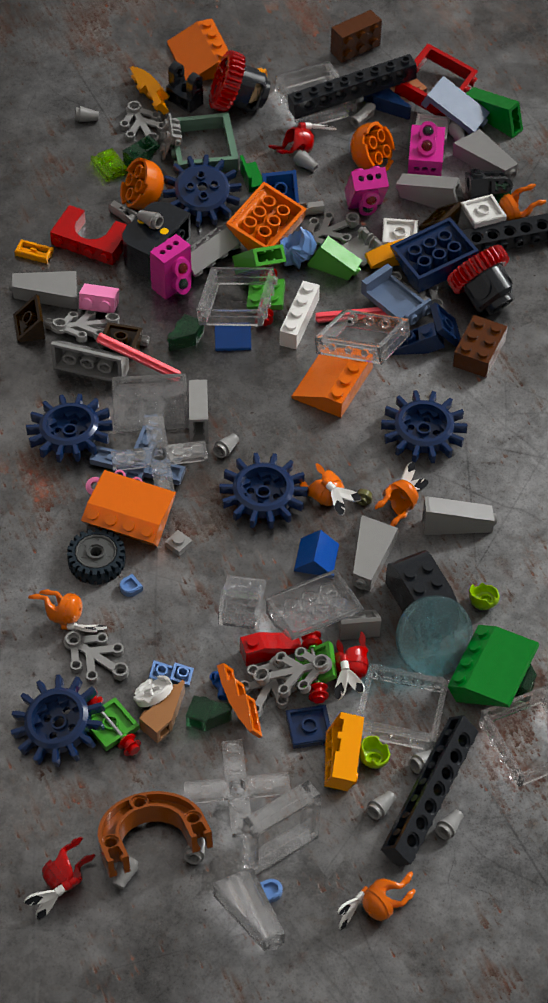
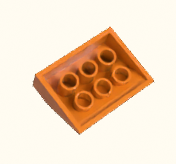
M212 18L192 24L167 41L175 61L184 66L185 80L193 72L200 75L203 81L213 79L221 58L229 51Z
M263 182L227 221L226 226L247 250L280 245V240L292 234L303 222L306 208L266 182Z
M324 347L291 398L341 418L373 369L374 354L355 347Z
M104 470L87 502L81 521L88 526L100 528L101 530L104 528L108 532L112 531L114 534L158 547L176 492Z

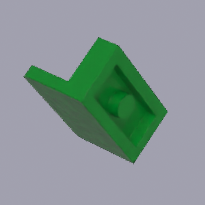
M240 155L239 170L248 193L255 192L262 184V176L256 162L246 163L244 156Z

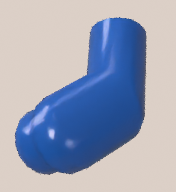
M214 671L210 674L209 678L212 684L218 688L217 698L219 700H227L219 673Z

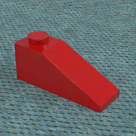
M258 632L240 637V652L246 667L269 661L281 651L287 655L295 654L297 648L303 647L297 633Z

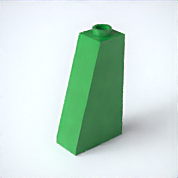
M473 87L466 93L490 112L487 116L488 124L511 138L523 131L519 101Z

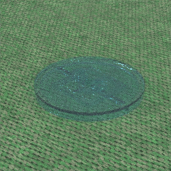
M439 595L422 597L410 604L399 619L396 629L398 653L403 662L419 674L430 677L449 674L456 670L473 637L472 623L465 609L455 600Z

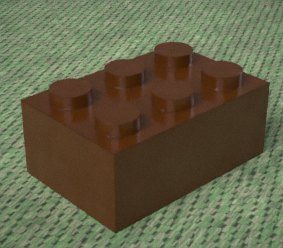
M368 10L331 27L330 52L342 63L380 46L382 20L372 10Z
M474 315L454 352L453 367L487 378L506 341L508 326Z

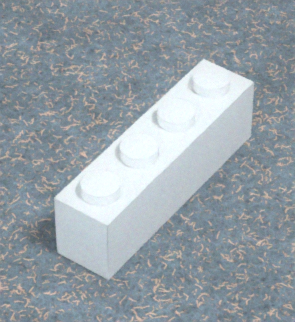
M306 281L302 282L280 329V346L297 350L319 301L320 285Z

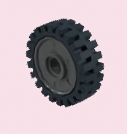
M95 528V532H92V529H87V533L82 531L80 536H74V540H71L70 546H68L67 560L69 569L73 575L75 574V578L78 580L81 578V581L84 583L87 580L92 585H94V581H97V585L102 584V580L108 583L109 578L114 580L116 574L120 575L121 569L123 570L125 567L124 544L118 535L115 536L112 531L108 533V530L104 528L102 532H100V528Z

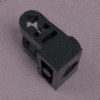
M177 61L171 63L168 69V85L166 86V92L169 96L167 100L191 114L204 104L203 79L200 75L193 72L185 80L184 66Z
M471 169L470 172H465V192L470 199L483 197L488 194L508 193L513 188L512 181L502 171Z

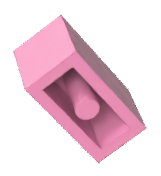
M84 283L79 293V309L114 313L119 304V288Z

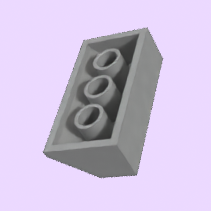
M226 224L216 227L191 245L192 276L197 277L201 275L204 268L214 266L216 264L215 261L228 256V252L231 249L234 251L241 247V242L229 230Z
M60 340L51 342L53 368L123 384L129 370L128 357Z

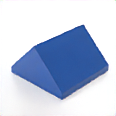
M296 170L262 173V183L266 182L299 203Z
M251 321L214 322L215 351L251 350Z
M322 530L302 537L294 571L333 578L339 544Z

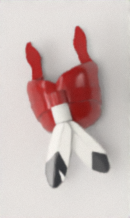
M299 122L298 127H292L287 130L281 146L268 145V147L280 154H292L296 150L309 153L314 146V135L309 129L336 130V127L328 126L327 124ZM293 142L291 150H283L288 143Z
M362 631L359 637L360 646L348 648L345 653L343 644L340 640H337L336 647L338 652L334 653L337 675L339 676L334 691L337 700H340L345 695L348 683L359 693L365 691L364 684L360 679L364 678L368 672L369 661L367 653L369 650L365 645L366 638Z
M82 837L75 838L71 843L65 845L59 851L56 860L52 861L50 859L42 868L43 879L51 890L31 894L24 900L27 905L40 904L36 911L37 919H41L49 913L58 896L73 889L82 881L80 868L95 858V854L84 856L76 863L73 872L67 851L78 846L83 840Z

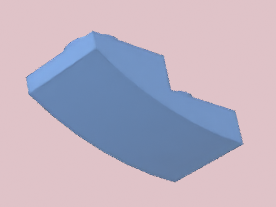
M154 660L148 679L156 680L158 679L157 676L162 675L170 678L173 685L184 680L185 687H189L194 668L176 662L171 666Z

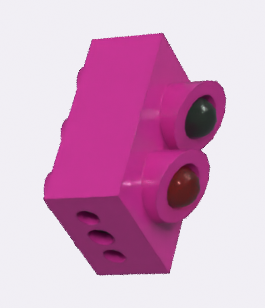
M425 121L421 125H412L407 174L441 176L445 127H438L431 121Z
M373 166L366 170L358 168L351 171L344 190L348 209L359 208V212L363 216L375 213L377 205L382 204L389 188L385 167Z
M177 234L150 251L151 289L165 300L177 292L182 295L187 294L191 288V245Z

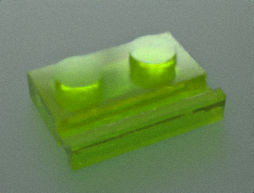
M113 148L97 153V156H91V162L106 182L109 181V178L114 179L128 173L126 171L127 166Z

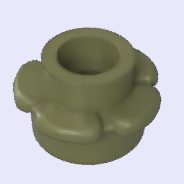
M359 489L357 493L361 496V501L357 503L362 506L371 504L372 493L366 489Z

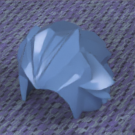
M301 226L299 231H295L293 234H289L288 237L280 240V245L283 244L287 261L283 263L284 266L294 265L300 269L301 262L310 260L314 255L317 242L312 233Z

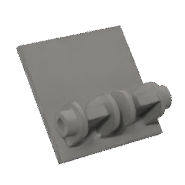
M171 113L168 114L167 119H164L162 132L158 134L160 142L159 152L162 154L163 161L171 144L180 146L182 143L180 121L177 118H171Z
M360 227L358 229L359 235L342 246L362 260L360 265L364 267L368 264L364 256L365 253L384 245V243L379 241L378 237L370 233L366 227Z

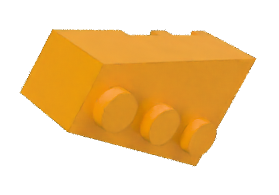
M340 712L327 729L325 735V787L348 791L353 784H356L358 780L357 768L364 717Z

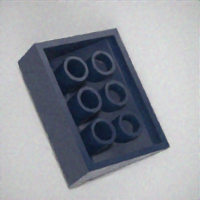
M450 217L390 245L409 283L418 293L447 280L453 270L479 253L475 245Z

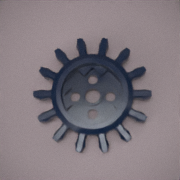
M204 155L202 165H195L193 158L188 156L187 169L184 170L178 164H173V171L178 175L177 178L165 175L164 183L174 186L175 189L163 190V198L175 197L176 200L170 204L178 208L180 207L189 212L190 215L196 216V227H200L202 217L207 216L210 217L211 223L215 226L217 225L216 213L221 212L227 218L231 217L232 211L226 206L227 203L239 206L240 198L229 195V193L240 192L242 185L241 183L229 184L228 181L236 177V170L233 169L226 174L221 172L224 168L223 159L213 167L209 165L208 155ZM204 185L207 189L200 191L198 187Z
M415 390L413 391L412 402L409 403L399 395L396 398V405L400 408L399 410L389 406L385 408V416L395 420H381V430H394L385 434L384 442L387 444L398 440L399 444L396 446L395 454L399 456L405 449H409L412 451L411 457L414 463L418 460L419 453H428L431 464L435 463L436 452L440 450L448 458H451L453 449L448 444L452 443L462 448L464 443L463 437L453 433H467V423H454L463 419L464 411L461 409L450 413L449 409L452 407L453 399L448 398L441 405L436 402L435 391L431 392L429 400H420V395ZM423 427L428 429V431L422 432L419 429Z
M63 394L59 395V405L52 407L46 401L42 402L46 413L43 415L32 411L30 413L31 421L38 424L26 425L27 435H35L29 438L30 447L33 448L44 444L39 448L40 457L44 458L53 450L56 452V459L59 463H61L65 453H73L76 462L80 461V451L84 449L96 455L95 441L105 444L109 443L108 434L100 431H113L112 420L103 421L110 418L108 407L95 412L99 408L98 399L95 398L88 405H84L82 394L77 395L75 403H67ZM68 430L74 431L72 433H66V431Z
M258 452L254 453L253 464L249 466L238 458L236 459V467L240 471L238 474L227 469L224 471V479L233 482V484H220L219 492L220 494H233V496L222 499V506L225 509L237 505L238 508L233 512V520L237 521L246 513L250 515L249 522L251 528L255 527L258 518H266L269 528L272 529L274 528V517L281 515L289 523L291 522V513L287 510L289 507L301 512L303 510L304 502L295 499L294 496L307 497L308 487L294 485L304 482L305 474L301 472L291 476L289 473L293 470L294 462L290 460L283 467L277 465V454L275 453L270 457L269 463H261ZM261 491H265L269 494L266 496H261L258 493Z
M60 674L55 677V688L47 690V687L41 680L37 681V689L40 691V695L33 699L25 693L21 694L25 704L29 705L27 711H12L11 715L15 720L24 721V726L10 730L12 736L15 739L26 735L29 737L18 749L25 755L36 746L38 749L33 756V760L38 765L41 764L46 753H52L51 760L55 767H60L61 753L69 751L70 756L76 762L79 761V753L75 747L83 742L88 747L94 749L96 744L91 737L87 736L89 730H104L105 728L101 721L92 720L91 716L105 711L103 704L99 702L87 705V702L98 693L91 686L80 695L78 691L83 682L77 676L74 678L69 689L64 688V680ZM66 710H70L68 714H64ZM47 718H51L49 722H45ZM58 719H64L62 726L55 727V722Z

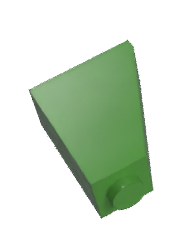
M327 236L307 265L349 280L352 275L355 277L360 271L359 265L362 260Z
M283 244L255 248L232 256L236 274L287 262Z

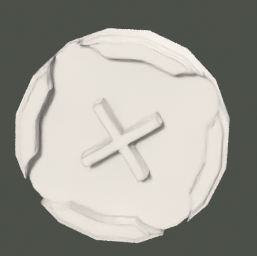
M159 675L156 680L151 678L143 682L134 693L136 696H133L136 704L139 707H149L164 700L173 689L170 678Z

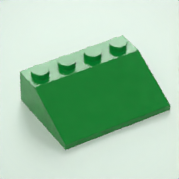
M478 625L447 686L455 701L510 707L539 647V643L497 626Z

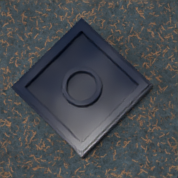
M437 303L431 304L430 308L437 333L457 348L461 336L456 318Z
M326 704L285 711L293 749L325 745L326 731L330 727Z

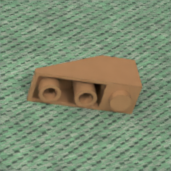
M184 680L174 684L171 693L164 700L153 705L149 710H145L140 715V729L156 743H159L173 729L185 694Z

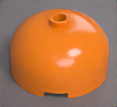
M379 121L363 124L355 130L350 142L352 159L358 168L363 170L370 169L373 166L381 165L383 159L387 158L388 163L385 169L388 171L394 160H390L392 158V151L395 150L394 141L386 126H382Z
M140 157L136 158L126 169L128 174L125 182L122 181L120 197L122 204L126 203L127 208L139 211L153 202H158L164 187V177L156 163Z

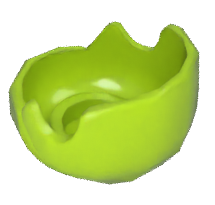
M480 583L479 586L475 587L472 584L469 589L471 604L478 610H489L499 602V592L492 585Z
M367 736L364 738L359 753L361 762L372 769H379L388 764L391 755L388 744H382L378 736Z

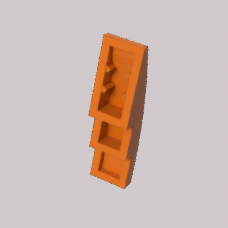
M225 663L217 665L221 684L237 717L250 733L258 738L263 737L255 700L246 694L244 684L235 679L232 668Z

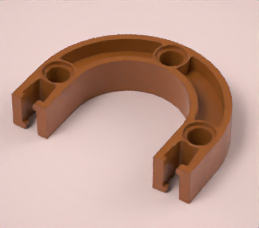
M149 791L126 797L108 809L98 826L100 856L109 878L117 876L114 863L118 861L122 863L124 873L131 872L129 856L122 840L131 829L143 823L165 822L176 826L184 834L192 853L200 851L197 841L200 837H203L206 841L207 849L213 847L212 831L200 808L188 798L171 792Z

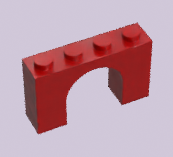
M69 205L50 231L51 244L88 258L114 265L123 252L122 234L127 224L115 221L103 237L86 239L78 235V232L86 223L85 210Z

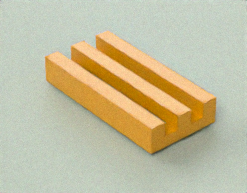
M21 239L14 253L15 256L47 264L54 249L53 247Z

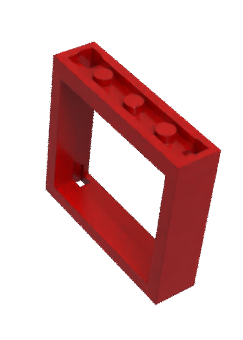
M429 43L414 60L417 64V73L429 59L465 79L460 86V89L465 93L471 89V86L474 87L478 80L476 78L478 70ZM411 81L395 87L394 92L434 115L447 117L431 103L427 108L422 106L421 103L428 94L409 84Z

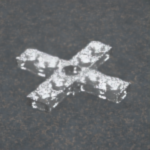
M163 413L144 415L148 447L111 451L113 471L151 467L154 485L174 491L171 465L208 461L206 442L197 441L168 445ZM161 455L164 456L165 459L155 460L154 457Z
M242 739L221 741L225 778L184 782L185 797L194 803L228 801L232 838L254 836L249 798L291 794L289 772L247 776ZM234 787H241L244 789V791L241 793H233L231 789Z

